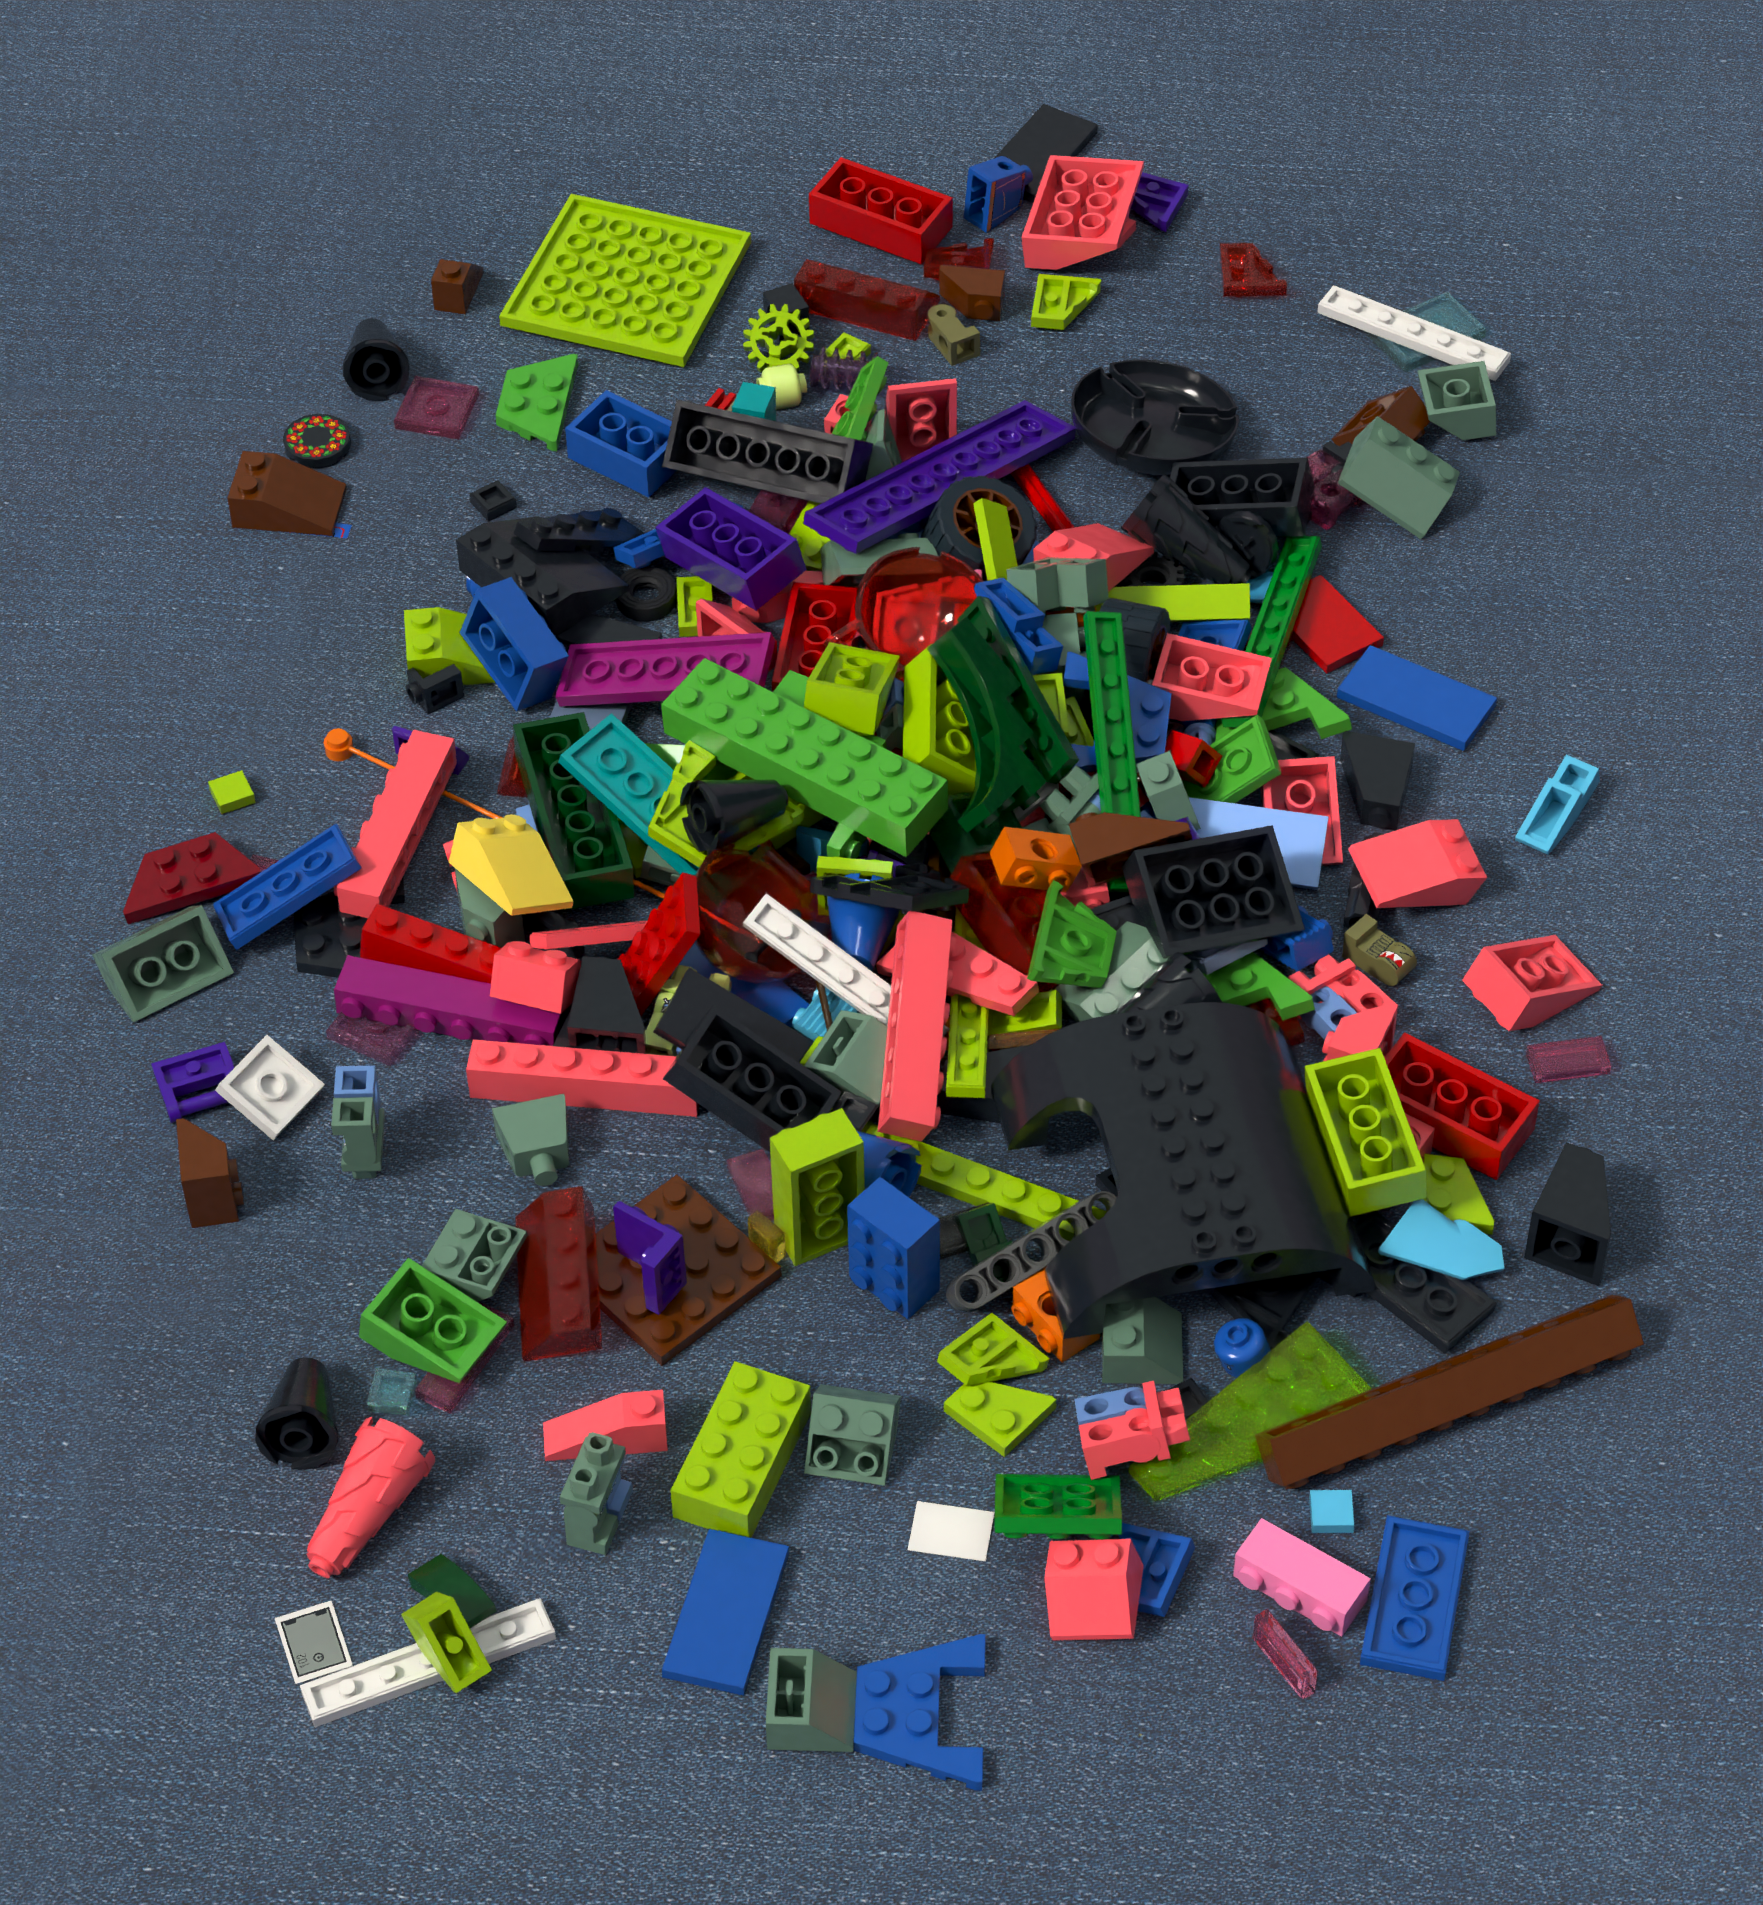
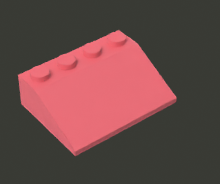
M1050 155L1021 237L1025 268L1058 270L1116 250L1144 169V161Z

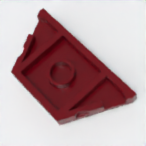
M216 832L146 853L123 910L125 919L128 924L232 892L261 873V869Z

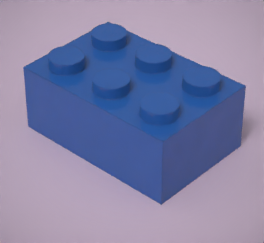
M605 390L565 428L568 458L649 498L677 471L662 467L672 421Z
M512 577L477 589L460 630L461 636L516 712L551 699L569 657L564 645L556 639L548 628L545 619L537 613L529 602L526 593L518 587Z
M879 1177L847 1205L849 1276L860 1289H867L880 1298V1301L887 1309L893 1312L897 1311L909 1319L940 1291V1220Z

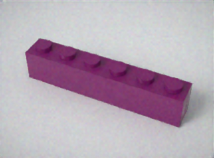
M347 955L334 988L336 1012L339 1014H344L351 1018L359 1017L379 1021L386 1025L414 1028L426 1033L434 1032L454 1036L461 1040L474 1039L553 1046L567 1018V1010L559 1014L490 997V983Z

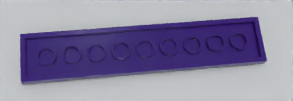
M1024 400L806 511L803 524L817 531L821 536L827 537L843 546L847 551L857 554L928 517L944 490L948 489L950 484L956 480L960 481L964 477L986 476L991 479H1000L1074 440L1076 429L1069 423Z

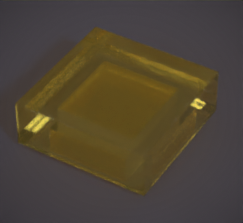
M755 1211L747 1218L748 1238L777 1263L786 1256L785 1233L760 1211Z

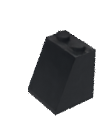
M1566 1142L1532 1211L1524 1258L1599 1286L1603 1276L1611 1237L1604 1156L1594 1153L1588 1148L1578 1147Z

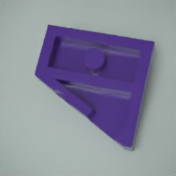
M1142 172L1131 208L1158 229L1166 232L1188 196L1189 185Z

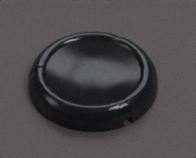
M1123 360L1110 363L1109 373H1104L1103 368L1100 366L1084 375L1078 381L1071 399L1072 420L1075 429L1084 443L1103 459L1117 466L1126 467L1128 470L1145 474L1171 475L1173 463L1216 461L1230 447L1239 423V415H1235L1237 407L1233 399L1219 384L1190 368L1157 360Z

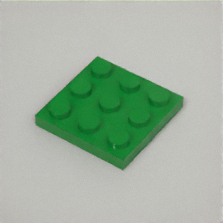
M996 1474L995 1533H1003L1008 1538H1024L1028 1534H1045L1053 1539H1064L1071 1534H1087L1093 1539H1108L1113 1535H1122L1120 1476L1107 1475L1091 1480L1090 1475Z

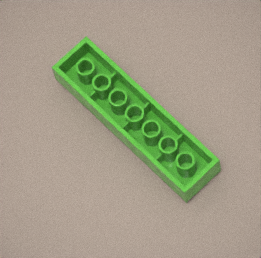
M706 658L692 670L661 704L665 734L684 744L689 740L715 755L716 760L755 780H776L786 789L788 797L905 857L912 852L948 810L947 779Z

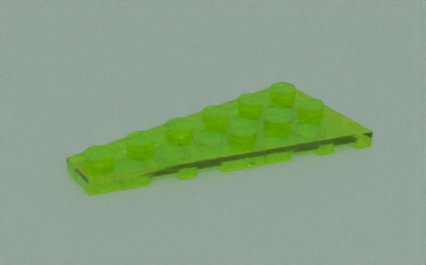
M1306 1321L1268 1352L1260 1362L1252 1365L1186 1419L1190 1441L1170 1445L1171 1458L1159 1461L1158 1456L1147 1462H1134L1129 1466L1128 1472L1156 1502L1201 1485V1482L1221 1474L1228 1475L1239 1471L1240 1467L1259 1461V1463L1263 1462L1255 1434L1372 1388L1319 1332Z

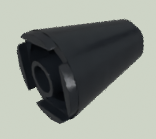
M370 318L361 321L357 325L342 369L345 382L355 395L366 400L381 401L388 399L387 396L396 391L399 393L404 388L409 379L410 367L406 354L386 325L378 319Z
M696 780L687 783L682 789L680 806H687L688 817L682 818L689 840L699 852L707 851V855H711L782 816L785 813L789 800L786 789L776 780Z
M303 1357L295 1359L289 1364L257 1424L256 1444L259 1451L270 1462L277 1465L279 1460L292 1463L291 1469L298 1470L315 1468L327 1462L332 1457L333 1450L337 1446L338 1430L328 1372L324 1364L316 1359Z

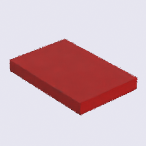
M1322 575L1309 581L1290 637L1326 674L1360 658L1370 645L1376 648L1383 646L1384 637Z

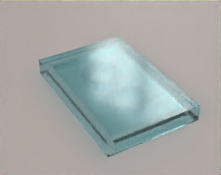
M1448 291L1402 311L1476 340L1486 337V328ZM1367 332V336L1405 373L1436 360L1434 357Z

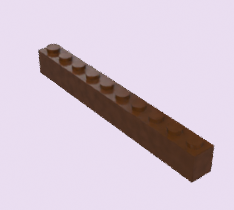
M1617 1295L1607 1296L1257 1433L1255 1438L1268 1479L1286 1489L1303 1486L1309 1482L1308 1477L1320 1472L1322 1474H1332L1341 1471L1346 1467L1345 1462L1350 1460L1374 1458L1382 1453L1381 1448L1393 1443L1397 1446L1409 1444L1418 1439L1417 1434L1426 1430H1444L1454 1425V1419L1464 1415L1475 1417L1485 1414L1490 1410L1489 1405L1500 1401L1503 1403L1518 1401L1526 1396L1525 1391L1535 1387L1539 1389L1553 1387L1561 1383L1560 1377L1570 1373L1580 1375L1591 1372L1597 1368L1596 1363L1603 1360L1616 1361L1624 1359L1632 1354L1631 1349L1644 1345L1631 1299Z

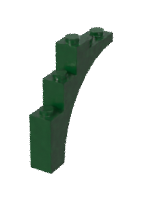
M965 617L927 649L945 673L958 696L974 743L976 760L974 792L968 808L958 820V823L967 833L978 824L982 829L986 828L1000 816L1002 811L1008 814L1018 806L1024 811L1040 798L1037 791L1047 781L1023 753L1027 749L1024 742L1034 732L1011 705L1015 700L1011 694L1021 683L971 621Z

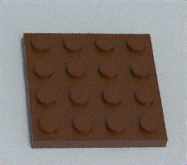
M677 1174L634 1205L643 1210L648 1217L663 1225L669 1224L683 1235L687 1283L660 1315L646 1309L642 1266L618 1252L614 1220L557 1261L558 1271L661 1366L782 1276L780 1265Z

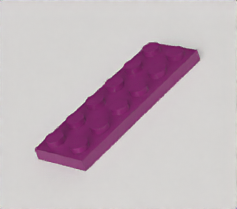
M771 632L570 644L567 653L569 657L562 671L556 699L560 707L664 701L704 658L765 687L775 640Z

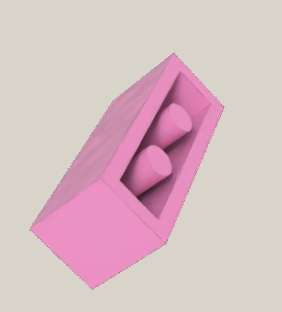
M1262 1518L1235 1554L1233 1576L1238 1578L1245 1587L1263 1592L1273 1598L1284 1609L1295 1610L1311 1619L1318 1628L1332 1631L1341 1637L1368 1600L1371 1578Z

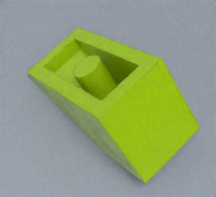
M435 1592L401 1614L420 1651L453 1692L458 1693L492 1671L453 1597Z

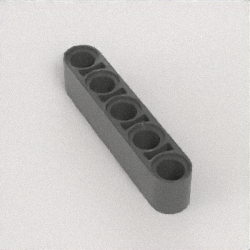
M1100 1191L1087 1196L958 1275L949 1282L946 1288L948 1303L958 1311L977 1309L1043 1269L1070 1242L1060 1236L1059 1225L1062 1221H1067L1073 1226L1074 1239L1099 1221L1092 1213L1094 1201L1103 1203L1108 1212L1115 1204L1117 1197L1107 1191ZM1029 1241L1036 1242L1041 1248V1257L1037 1262L1027 1256L1026 1246ZM997 1261L1004 1263L1008 1268L1009 1275L1005 1282H1001L994 1277L993 1266ZM963 1282H969L975 1288L976 1296L971 1303L964 1301L960 1295V1286Z

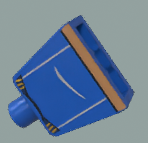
M1004 156L969 167L964 219L987 233L1019 210L1023 204L1024 187L1033 180L1030 168L1026 165L1020 166Z

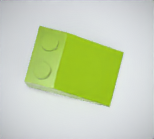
M440 607L404 610L408 670L414 668L422 678H425L454 664L461 671L463 685L495 683L460 634L467 614Z
M829 642L807 680L804 708L859 736L874 735L883 716L900 656Z

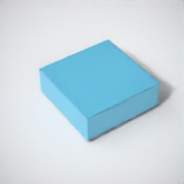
M1310 1490L1309 1503L1312 1533L1354 1532L1352 1490Z

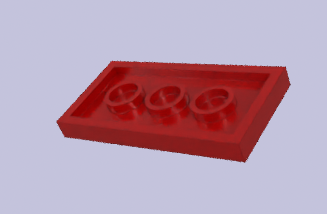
M682 872L675 884L667 888L663 901L657 909L654 908L651 911L648 922L641 932H636L627 952L621 954L618 958L622 962L640 1016H642L700 936L697 877L695 875Z

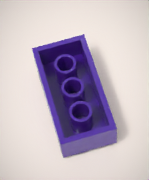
M706 487L655 527L667 559L756 611L807 570L796 538Z

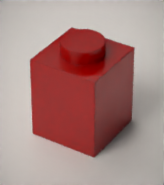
M1175 730L1171 731L1166 740L1165 752H1171L1181 779L1206 787L1222 755L1204 740Z

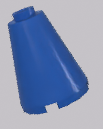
M851 873L844 876L861 882L884 879L876 875H872L871 880L859 879L860 873ZM827 896L832 942L873 971L901 909L885 908L874 904Z
M857 1131L864 1142L865 1189L881 1177L903 1194L910 1197L921 1173V1165L916 1162V1155L921 1156L920 1151L906 1143Z

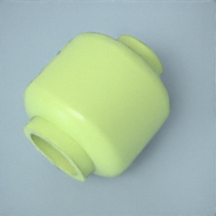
M791 364L767 367L762 371L761 377L756 379V383L759 385L776 387V410L798 406L802 399V393H807L804 373L798 374L796 368Z

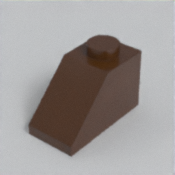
M440 259L431 279L434 310L466 315L484 273L483 267L471 263Z
M940 265L939 294L968 319L1000 321L1005 296V270Z

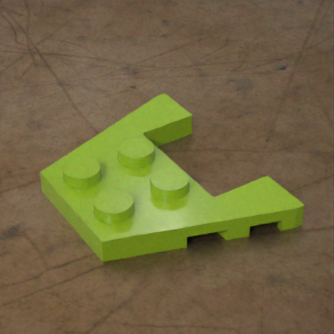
M689 740L683 749L680 763L676 765L672 773L671 783L667 791H664L648 826V836L708 873L804 820V810L788 801L785 813L723 850L711 855H707V851L699 852L696 850L683 826L682 818L688 817L687 806H680L682 789L687 783L702 780L716 765V756Z

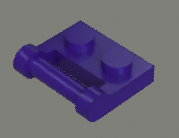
M225 1042L151 1063L153 1074L171 1124L175 1123L176 1119H182V1116L228 1103L216 1091L179 1102L175 1098L218 1085L235 1068Z

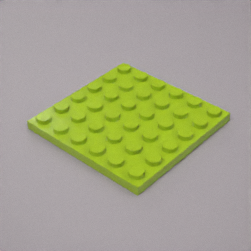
M570 194L499 315L500 326L685 367L751 244V233Z

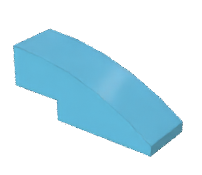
M1566 755L1552 779L1548 778L1515 836V840L1549 855L1571 828L1600 782L1599 768Z

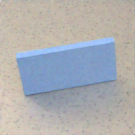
M1189 797L1201 828L1197 830L1200 838L1273 825L1291 886L1318 890L1329 816Z

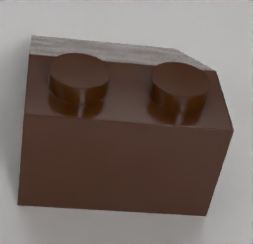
M242 451L227 497L232 527L333 536L347 490L346 483L276 453Z
M1091 812L1076 818V822L1069 824L1089 888L1124 877L1121 866L1134 850L1193 840L1189 825L1185 822L1106 812L1097 815V813Z

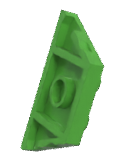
M570 354L507 370L495 415L496 425L508 431L517 432L521 437L529 441L534 437L547 443V449L557 451L578 368V354Z
M1053 880L1047 890L1027 979L1036 982L1101 988L1108 977L1117 931L1104 920L1096 917L1093 911L1083 902H1079L1074 906L1060 894L1064 886Z

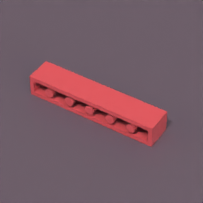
M413 730L408 742L402 743L398 753V762L394 769L391 768L388 771L385 789L382 795L378 794L376 796L372 816L369 821H364L362 824L360 840L356 848L352 847L362 868L334 886V895L338 896L340 912L369 918L376 904L389 907L457 764L454 738Z
M908 911L897 925L878 1132L921 1142L932 1129L935 1130L941 1116V1109L936 1104L937 1095L943 1086L944 1073L940 1072L939 1069L940 1060L944 1057L947 1046V1039L942 1037L943 1026L946 1024L950 1012V1004L945 1002L946 991L949 990L953 977L952 969L948 968L949 958L953 954L956 943L955 935H951L952 920L917 911Z
M474 1039L472 1041L466 1067L470 1098L525 1102L564 1094L566 1106L692 1117H697L699 1110L697 1102L662 1079L677 1056Z

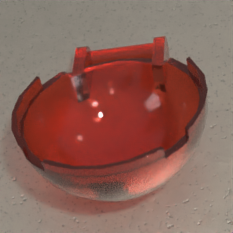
M920 547L895 550L880 557L868 567L857 589L855 603L856 619L831 634L823 646L826 648L829 642L847 645L846 643L861 635L864 644L869 650L900 656L895 678L901 680L904 678V667L958 623L957 619L977 598L974 591L975 583L984 581L968 564L949 553L941 551L940 556L919 553Z
M770 840L758 845L751 854L747 850L733 849L735 843L722 849H715L705 857L694 874L697 877L700 936L694 942L706 960L722 973L735 979L757 984L782 981L803 971L771 946L758 957L757 963L743 957L745 953L753 952L763 942V940L743 926V922L764 895L768 894L788 910H800L803 919L817 921L815 911L808 907L816 895L810 893V881L771 847L773 843Z

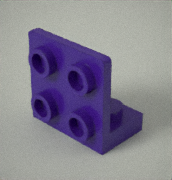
M618 1201L613 1206L618 1252L642 1266L646 1309L660 1315L687 1283L683 1235L669 1224L663 1225L648 1217L640 1208L630 1207Z

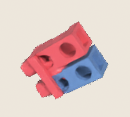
M1329 954L1319 959L1314 965V974L1316 975L1314 978L1309 979L1300 971L1288 976L1291 981L1309 993L1313 998L1315 1010L1298 1015L1297 1017L1302 1019L1310 1029L1315 1030L1324 1041L1329 1031H1336L1341 1018L1384 1004H1396L1365 974L1355 970L1356 965L1349 958L1339 963Z
M1154 1381L1142 1383L1143 1389L1130 1387L1074 1399L1082 1449L1091 1480L1107 1476L1106 1467L1128 1461L1147 1462L1158 1456L1159 1461L1171 1458L1170 1445L1190 1441L1179 1388L1157 1392Z

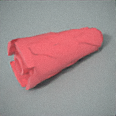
M372 1417L365 1419L355 1434L357 1438L345 1461L343 1472L336 1483L334 1492L328 1502L329 1505L307 1548L308 1552L306 1555L310 1560L309 1568L324 1578H330L331 1575H339L344 1568L348 1569L369 1539L376 1535L395 1509L400 1507L412 1489L418 1485L423 1476H428L435 1463V1456L431 1449L425 1457L419 1452L424 1444L422 1440L393 1422L379 1418L375 1427L371 1426L373 1424Z

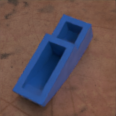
M1005 578L975 583L974 591L976 596L989 598L1030 673L1036 675L1057 670L1063 645L1042 627L1045 614Z

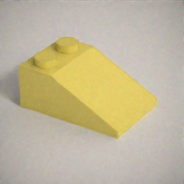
M510 814L504 818H476L474 821L457 823L449 863L508 914L513 916L572 908L574 901L540 834L527 824L524 818Z

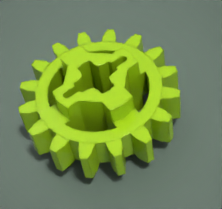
M770 304V312L767 314L760 308L758 310L759 319L749 318L748 320L752 330L746 329L743 331L744 337L750 340L743 343L744 351H752L748 355V361L752 363L758 360L757 370L759 372L763 371L766 367L784 364L793 365L797 372H799L798 362H809V356L805 352L814 351V344L807 341L815 338L814 331L805 330L810 325L809 319L799 320L801 315L799 309H796L792 314L789 313L788 304H784L781 311H777L775 305ZM775 321V323L769 326L768 328H764L766 324ZM789 323L797 328L801 337L790 331ZM778 335L784 336V341H781L779 346H775L773 340H777ZM757 344L768 350V358L759 351ZM795 353L790 358L782 360V358L787 356L788 354Z

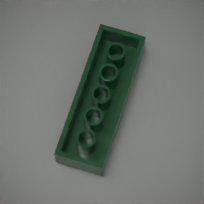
M584 712L513 724L515 757L537 831L574 901L572 908L561 909V911L634 898L633 866L617 816L559 763L560 755L590 731Z

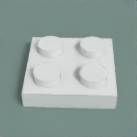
M266 1035L218 1084L215 1091L274 1141L315 1098L325 1084L271 1037Z

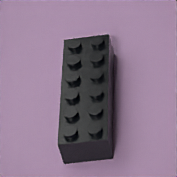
M676 399L662 467L823 503L866 481L874 443Z

